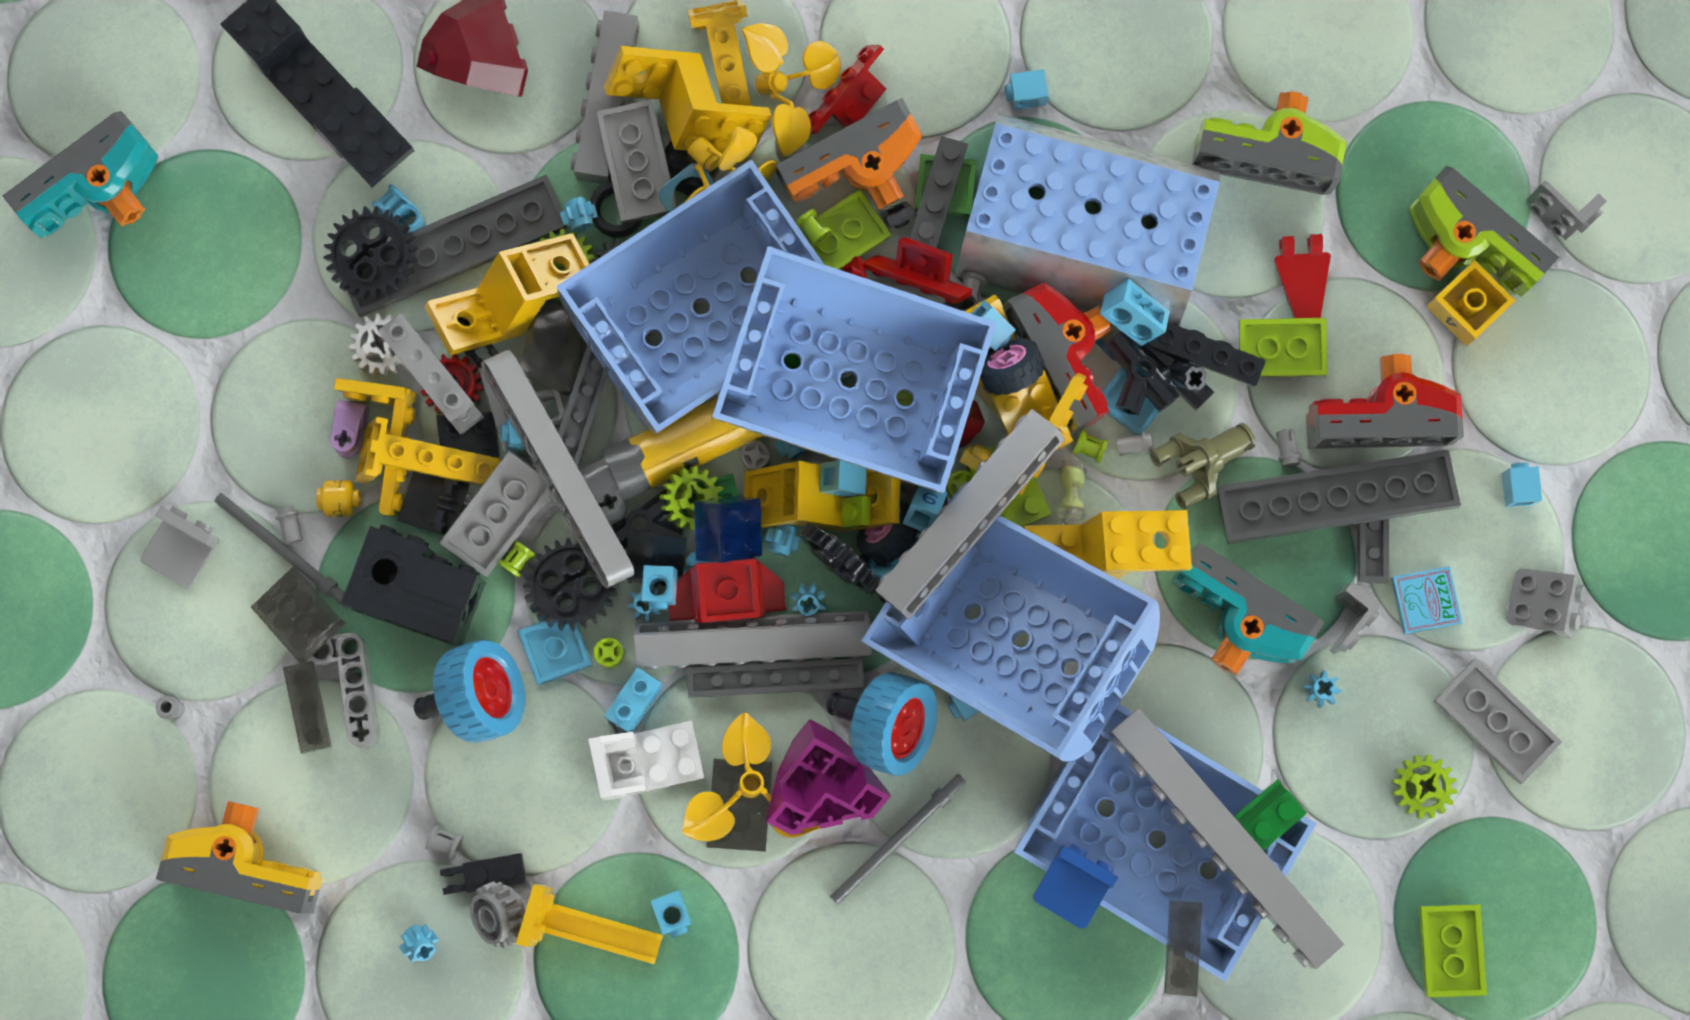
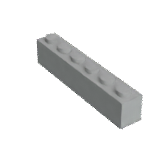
M604 11L603 20H598L596 37H599L597 47L593 46L591 53V63H594L593 73H588L586 79V90H589L588 99H583L581 116L584 117L583 125L578 126L576 132V143H579L578 152L573 153L571 158V170H574L577 180L599 184L611 181L596 111L623 106L626 103L627 97L606 95L604 84L620 47H636L640 28L638 16Z

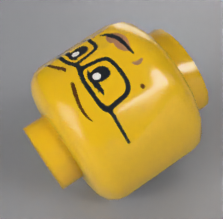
M327 480L323 483L322 488L317 489V508L322 510L326 517H350L354 514L355 508L361 506V491L355 490L351 480Z

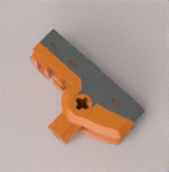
M901 98L776 164V174L794 205L818 193L820 190L819 186L822 185L826 189L839 181V175L843 174L851 186L869 192L879 211L904 197L893 174L910 157L923 135L906 103ZM868 161L870 164L876 163L875 170L872 167H865Z

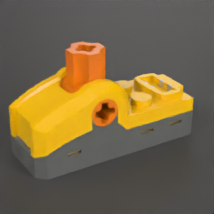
M231 801L227 802L221 825L187 829L168 835L156 880L300 914L314 913L323 878L320 877L321 872L287 865L286 863L273 860H264L262 840L254 831L260 808Z

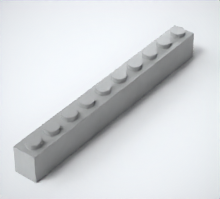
M1140 708L1134 710L1108 733L1112 737L1109 742L1120 755L1125 752L1132 760L1129 764L1132 770L1140 778L1145 776L1151 782L1150 790L1161 802L1165 799L1173 808L1170 811L1172 816L1181 825L1186 823L1193 831L1190 836L1195 843L1202 849L1205 846L1214 855L1210 858L1214 865L1221 872L1227 870L1234 879L1231 881L1234 888L1242 896L1247 894L1254 902L1252 905L1253 910L1263 920L1268 918L1275 926L1272 929L1273 933L1282 943L1285 944L1287 941L1296 950L1292 953L1293 956L1303 967L1306 968L1309 965L1310 968L1318 969L1345 945Z

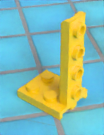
M733 0L687 10L691 27H697V30H707L721 103L751 106L735 23L741 22V18L748 17L746 5L742 0Z
M1080 373L1075 374L1049 420L1057 428L1060 425L1066 428L1074 413L1069 410L1074 399L1080 402L1088 387L1083 384L1086 376ZM979 443L976 446L970 444L959 462L977 471L978 466L984 460H988L991 457L992 450ZM1046 463L1042 465L1033 477L1038 479ZM1028 483L1023 487V489L1018 494H1023Z
M341 378L335 379L334 390L342 392L343 398L366 402L367 397H369L372 402H377V404L394 406L390 435L411 439L407 435L409 425L414 423L415 408H412V404H415L417 392H412L410 389L399 386ZM385 465L379 512L382 515L396 517V511L401 510L403 496L399 494L400 483H404L406 479V469Z
M376 417L365 427L355 482L367 484L376 478L377 475L381 474L383 465L482 486L499 464L500 459L390 435L387 429L388 419Z
M533 884L516 940L517 945L524 947L536 946L538 941H542L544 933L655 964L663 938L662 934L553 903L555 895L552 894L554 887Z

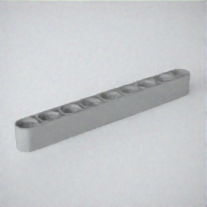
M506 350L482 361L481 367L489 385L602 585L605 588H609L633 576L634 569L630 559L514 354L510 350Z

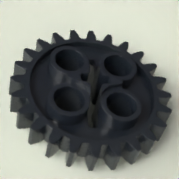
M364 206L361 215L353 209V218L349 219L347 216L342 215L344 224L342 226L337 223L333 224L337 233L327 234L333 242L331 244H324V247L331 251V254H327L323 258L327 262H332V264L326 267V270L330 273H335L331 278L332 281L335 283L341 282L339 288L343 291L349 289V294L353 297L359 291L360 297L364 300H367L369 293H371L375 300L379 299L380 292L390 297L389 288L393 287L395 290L400 291L398 282L400 280L405 283L409 282L404 276L405 273L415 272L409 264L418 262V259L411 255L412 252L418 250V247L415 244H410L416 237L412 233H407L411 227L407 223L401 224L403 219L399 215L393 217V213L389 209L383 215L382 210L378 206H375L373 213H371L368 207ZM379 227V235L374 239H369L370 231L373 228ZM391 237V241L387 242V239ZM356 244V252L352 256H346L347 248ZM372 248L374 256L370 258L368 251ZM390 250H396L395 258L390 262H386V254ZM352 264H355L354 269L350 268ZM368 267H373L372 275L367 279H363V271Z
M807 524L800 535L805 540L804 542L810 546V551L823 562L829 571L836 574L847 584L850 585L852 583L866 594L873 595L880 581L871 573L870 566L851 547L847 546L835 535H829L814 524Z
M567 538L565 545L561 546L560 542L555 540V549L552 550L549 546L545 545L546 554L544 556L540 553H535L538 562L528 563L529 568L533 572L524 573L525 579L530 583L523 584V589L526 592H530L524 597L527 603H532L529 607L531 612H538L537 618L540 622L547 618V625L550 628L558 622L560 631H563L565 625L569 624L572 632H575L576 624L580 623L585 630L587 629V620L590 619L594 624H597L596 615L598 613L602 616H607L603 607L614 606L609 596H617V590L612 586L605 588L602 585L578 541L576 545H572L570 538ZM575 560L582 561L579 569L571 570L568 568L571 562ZM589 570H593L592 574H587ZM548 577H558L554 585H544V581ZM571 581L575 586L570 588L566 583ZM595 583L598 585L594 592H584V588L588 584ZM550 595H555L553 599L548 598ZM563 600H573V604L569 608H559Z

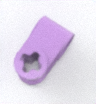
M344 400L337 401L330 443L341 457L352 458L359 453L364 429L368 422V404ZM349 437L351 442L345 443L344 447H342L340 443L346 442L347 438Z

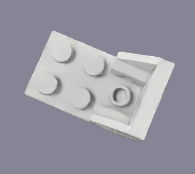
M693 721L639 733L628 732L588 739L601 799H618L705 779Z

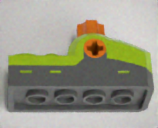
M1294 91L1280 92L1276 111L1267 118L1262 130L1255 129L1253 125L1247 123L1234 125L1232 121L1222 118H1204L1196 138L1192 164L1219 171L1220 175L1328 195L1332 193L1340 182L1347 142L1329 127L1306 115L1308 97Z
M1449 166L1443 168L1408 208L1415 227L1429 248L1426 254L1418 261V264L1427 276L1438 281L1451 268L1457 269L1468 266L1476 259L1490 275H1495L1500 279L1499 282L1503 287L1514 295L1517 293L1522 297L1559 258V256L1458 171Z

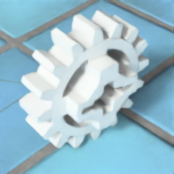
M379 313L376 314L375 321L365 317V326L355 325L359 333L350 334L355 344L349 345V349L352 352H357L352 356V359L355 363L360 362L359 368L362 371L369 367V373L372 376H375L379 370L381 375L386 377L387 370L389 369L396 374L398 373L396 367L398 364L405 367L397 355L393 356L394 351L378 333L379 328L393 319L389 314L385 320L382 319ZM369 334L367 342L363 344L366 336ZM377 336L384 342L386 354L379 349ZM375 358L382 359L384 362L376 363L370 361L369 359L373 360Z

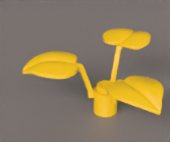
M753 24L742 28L741 31L746 40L750 60L755 68L762 72L756 77V90L761 95H770L771 99H777L785 103L777 105L774 109L772 126L779 150L783 157H786L795 152L808 140L811 132V123L807 112L803 108H794L793 102L779 95V93L786 89L788 80L807 75L809 76L810 85L814 89L822 90L831 87L840 74L841 60L838 52L828 43L815 41L810 43L803 52L802 61L806 70L784 75L782 72L776 71L783 64L781 57L788 50V42L784 33L778 27L771 24Z
M736 126L734 136L723 154L717 151L703 136L697 138L689 146L687 153L697 162L694 168L699 172L703 187L694 191L686 201L710 186L703 169L712 171L718 167L722 171L729 170L733 172L736 170L733 167L736 162L743 161L757 144L758 140L753 132ZM775 160L767 161L758 168L767 183L770 182L776 173L775 168L778 163Z
M747 712L739 715L730 724L722 741V754L726 762L731 766L744 764L746 772L740 778L739 790L725 804L720 795L706 791L695 795L690 800L685 811L682 833L691 839L714 841L726 836L732 830L735 823L734 815L728 808L742 795L753 798L762 794L770 803L771 795L763 787V776L759 772L752 770L750 764L758 765L767 759L771 751V740L766 730ZM772 825L778 834L787 838L800 837L820 829L819 825L802 829L803 833L790 835Z

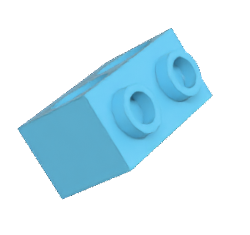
M1130 279L1104 294L1100 311L1101 316L1140 346L1166 332L1170 313L1166 307Z
M637 667L604 717L626 732H634L664 685Z

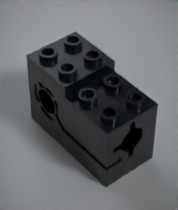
M380 524L379 529L370 526L341 604L352 611L457 647L463 645L486 584L479 577L480 573L476 569L464 564H459L458 568L453 567V564L448 562V559L435 555L436 553L429 548L430 544L421 537L408 534L407 538L402 537L403 534L398 533L396 529Z

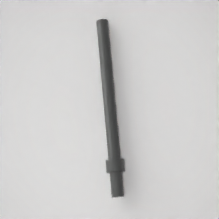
M220 493L215 498V503L314 582L322 594L326 597L331 596L341 604L345 592L337 587L338 583L330 576L325 577L223 493Z
M957 774L942 789L938 788L931 795L932 799L830 895L833 901L838 905L936 810L940 807L944 808L951 801L950 797L966 783L963 777Z

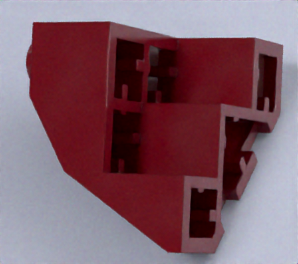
M462 0L442 12L422 39L416 67L441 78L517 97H522L528 74L526 61L520 58L517 49L519 41L514 26L508 23L504 11L507 9L505 0Z

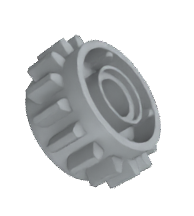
M495 881L476 889L477 895L473 896L470 914L474 928L485 942L494 944L495 947L501 945L502 948L514 944L525 914V908L519 895L511 887L503 885L502 882L496 884Z

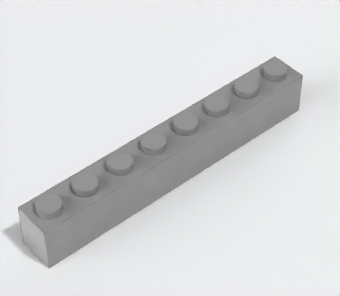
M1033 409L1027 415H1023L1017 421L1015 429L1010 435L998 443L996 451L988 460H984L978 466L976 474L972 479L959 488L957 496L953 501L939 511L934 523L920 533L915 545L901 555L896 567L881 578L879 586L875 591L910 620L1065 440L1059 429Z
M869 611L815 613L811 616L803 614L775 615L705 623L695 622L694 620L635 623L634 647L636 667L656 669L660 666H674L683 668L692 664L714 666L718 663L730 662L741 665L749 661L773 663L777 660L787 659L799 662L807 658H820L822 660H831L835 657L845 656L855 659L862 658L865 655H872L871 647L861 641L870 628Z

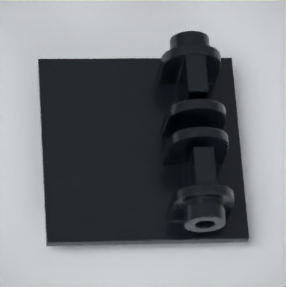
M482 412L481 414L484 418L462 435H460L445 415H436L439 445L499 458L495 420L492 412Z
M413 471L397 521L445 535L461 513L470 483Z
M629 529L627 556L632 563L634 575L626 579L628 583H643L644 565L672 566L678 570V581L684 575L687 538ZM659 581L654 585V587H658V583H660V586H666V583Z

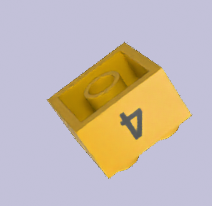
M1474 260L1426 307L1467 347L1516 300Z

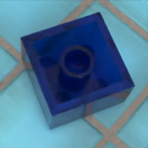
M732 496L694 502L696 561L725 563L762 556L761 498Z

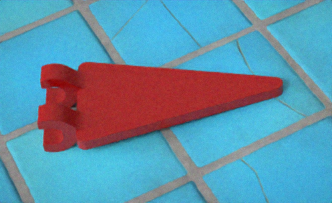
M1311 234L1307 238L1309 253L1294 254V236H1283L1279 240L1281 255L1274 258V263L1293 317L1321 318L1331 258L1330 253L1323 252V235Z

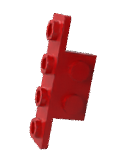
M867 45L863 47L857 54L858 59L853 66L843 71L840 75L841 81L835 88L830 89L822 99L824 102L821 106L808 115L811 123L810 134H817L831 115L846 128L864 118L878 101L886 88L868 69L884 50L881 45Z
M907 237L898 240L896 261L881 255H875L863 262L864 269L872 271L876 276H886L896 280V283L900 285L913 286L920 289L924 294H934L942 297L948 303H960L972 295L973 289L949 281L953 254Z

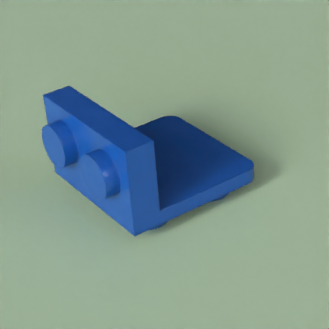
M1071 843L1069 848L1065 845L1060 847L1036 889L1033 900L1078 928L1084 929L1090 923L1108 889L1113 888L1119 877L1112 874L1114 871L1112 866L1099 859L1096 863L1085 858L1087 855L1085 850Z

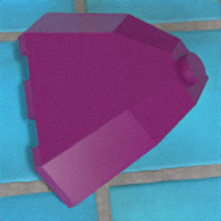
M809 719L792 740L777 771L766 822L793 835L803 833L802 829L819 825L820 829L843 824V820L860 817L861 820L870 819L878 813L891 795L874 772L856 759L852 748L833 731Z

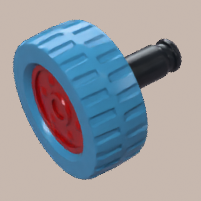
M478 640L460 645L444 653L434 671V693L417 698L413 705L414 713L419 719L427 720L430 717L441 716L449 730L458 738L470 743H479L507 735L516 729L521 722L525 709V690L520 671L511 655L495 642Z
M895 672L884 673L876 677L867 686L860 699L847 695L842 696L840 693L835 692L828 697L826 702L828 714L836 715L841 719L852 722L850 739L852 751L856 759L862 765L882 773L900 776L913 770L925 756L934 736L938 713L936 696L927 683L907 675Z

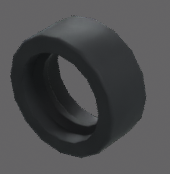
M612 181L600 185L593 192L590 199L591 204L595 205L598 215L597 218L592 219L595 227L602 234L612 238H621L633 234L640 227L642 220L612 225L602 218L600 213L602 201L607 196L615 193Z

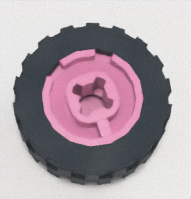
M1028 338L1010 339L1005 346L998 348L996 351L992 348L988 349L980 378L988 393L1008 395L1019 392L1024 388L1026 389L1032 383H1035L1043 375L1045 363L1035 341H1031Z
M900 501L899 524L858 530L856 544L859 550L879 565H887L888 562L891 564L895 559H899L910 548L918 533L917 529L903 524L909 507Z

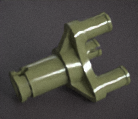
M1239 423L1211 439L1202 438L1199 441L1188 438L1182 433H1177L1170 437L1167 443L1150 450L1151 454L1149 455L1157 467L1178 456L1180 458L1176 460L1177 469L1185 466L1183 470L1179 471L1180 474L1184 477L1190 473L1193 474L1195 484L1175 494L1179 507L1186 510L1202 499L1208 500L1217 494L1218 473L1223 470V464L1242 455L1247 450L1253 449L1255 447L1253 443L1256 441L1251 429L1246 424Z

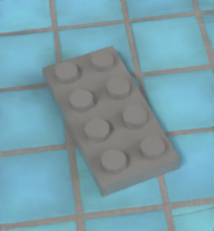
M652 99L596 111L621 223L668 214V211L660 201L659 193L661 188L670 181V175ZM673 193V205H674V208L676 209L677 206H676V201H675V197H674V193Z
M509 449L442 537L439 544L488 577L551 494L538 470Z
M1473 659L1433 700L1519 784H1523L1562 743L1550 729L1476 659Z

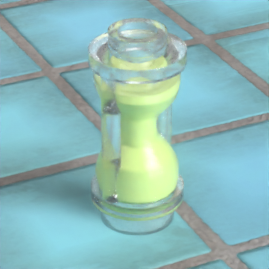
M1063 460L1061 461V467L1058 468V474H1060V484L1065 489V498L1059 504L1056 519L1062 520V525H1079L1080 521L1086 518L1084 505L1079 500V489L1085 482L1087 469L1084 468V461Z

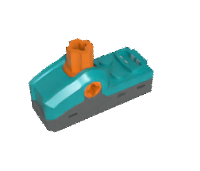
M122 111L115 112L2 196L20 220L39 238L45 235L49 236L57 231L66 219L77 216L82 211V207L88 203L98 211L111 213L123 227L127 224H133L141 218V214L146 210L135 196L148 179L159 156Z
M1200 542L1190 550L1192 569L1177 571L1171 583L1193 598L1201 597V603L1214 611L1217 608L1223 611L1218 623V635L1221 639V644L1212 656L1211 661L1224 671L1236 676L1248 657L1286 664H1293L1296 660H1302L1324 622L1313 613Z

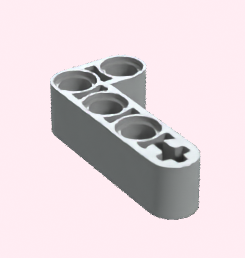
M342 633L313 639L307 646L306 653L308 658L321 666L338 665L349 741L361 748L374 746L379 739V727L366 641L354 633ZM351 640H356L358 642L357 651L354 654L348 655L346 653L347 643ZM321 645H327L329 648L327 657L318 659V648ZM358 668L362 672V678L358 683L352 684L349 679L350 673ZM363 697L366 701V707L362 712L356 713L353 704L357 698ZM355 718H357V719H366V718H368V721L362 720V723H360V722L355 721ZM363 729L369 731V735H366L364 740L358 738V733H361Z

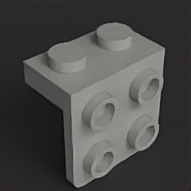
M1547 181L1540 184L1527 198L1530 210L1535 215L1542 216L1550 224L1549 227L1552 232L1557 236H1562L1565 240L1576 230L1583 233L1603 214L1600 208L1607 202L1598 193L1578 212Z
M160 506L155 516L163 521L143 552L141 562L182 586L191 587L220 539L210 534L213 528L197 520L194 525L185 520L188 514L172 506L169 511Z
M1518 569L1515 575L1507 616L1508 623L1512 626L1554 631L1561 638L1573 639L1574 631H1578L1581 618L1578 610L1580 603H1583L1585 600L1586 588L1583 586L1584 583L1571 574Z
M1352 581L1341 587L1334 595L1335 599L1355 613L1356 616L1329 651L1333 654L1341 651L1346 652L1347 649L1351 650L1361 638L1358 632L1364 629L1365 626L1369 627L1379 615L1376 609L1381 603L1371 596L1372 591L1360 582L1355 584Z

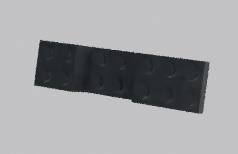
M247 0L220 23L222 28L242 48L249 60L340 158L343 157L371 188L415 151L409 142L357 87L353 88L307 39L301 27L276 0Z

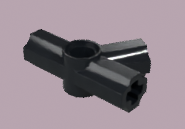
M1119 332L1104 346L1127 373L1115 408L1126 414L1139 416L1147 397L1160 413L1180 397L1159 372L1155 361L1151 357L1146 356L1138 345L1125 333ZM1135 367H1146L1149 371V376H1139L1135 372Z
M1148 343L1138 346L1146 356L1151 357L1155 361L1159 372L1195 411L1213 395L1214 391L1205 382L1207 373L1201 366L1150 347Z
M666 489L639 509L631 511L625 519L612 527L624 550L627 549L629 529L635 530L632 528L631 523L637 517L645 518L648 522L647 527L641 531L682 537L685 529L667 522V517L671 512L661 509L663 505L667 504L666 500L660 498V495L667 494Z

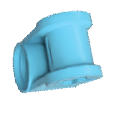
M393 184L388 186L389 190L377 202L373 201L371 203L374 208L378 206L382 210V215L387 209L393 213V217L399 215L403 219L401 224H404L407 218L415 216L416 220L413 224L409 225L411 228L407 233L426 226L425 219L417 207Z

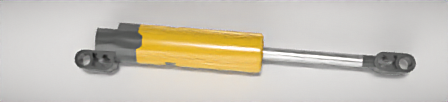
M971 295L960 303L945 302L943 305L962 311L978 304V300ZM843 373L840 377V380L852 375V373ZM716 397L697 406L657 434L647 429L602 450L604 458L580 468L579 471L610 526L623 520L626 516L625 500L670 480V474L679 476L680 468H686L689 471L690 467L701 466L765 435L713 419L712 416L718 399ZM614 503L615 507L609 510L608 505Z

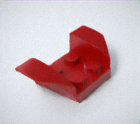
M756 558L695 563L677 581L676 604L669 605L670 621L694 619L695 622L705 623L758 618L764 616L765 612L786 610L784 582Z

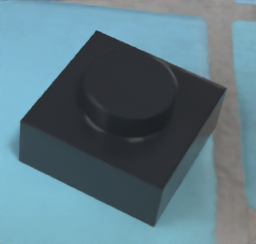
M907 201L880 212L884 223L890 228L903 227L910 223L909 219L916 217L913 206Z

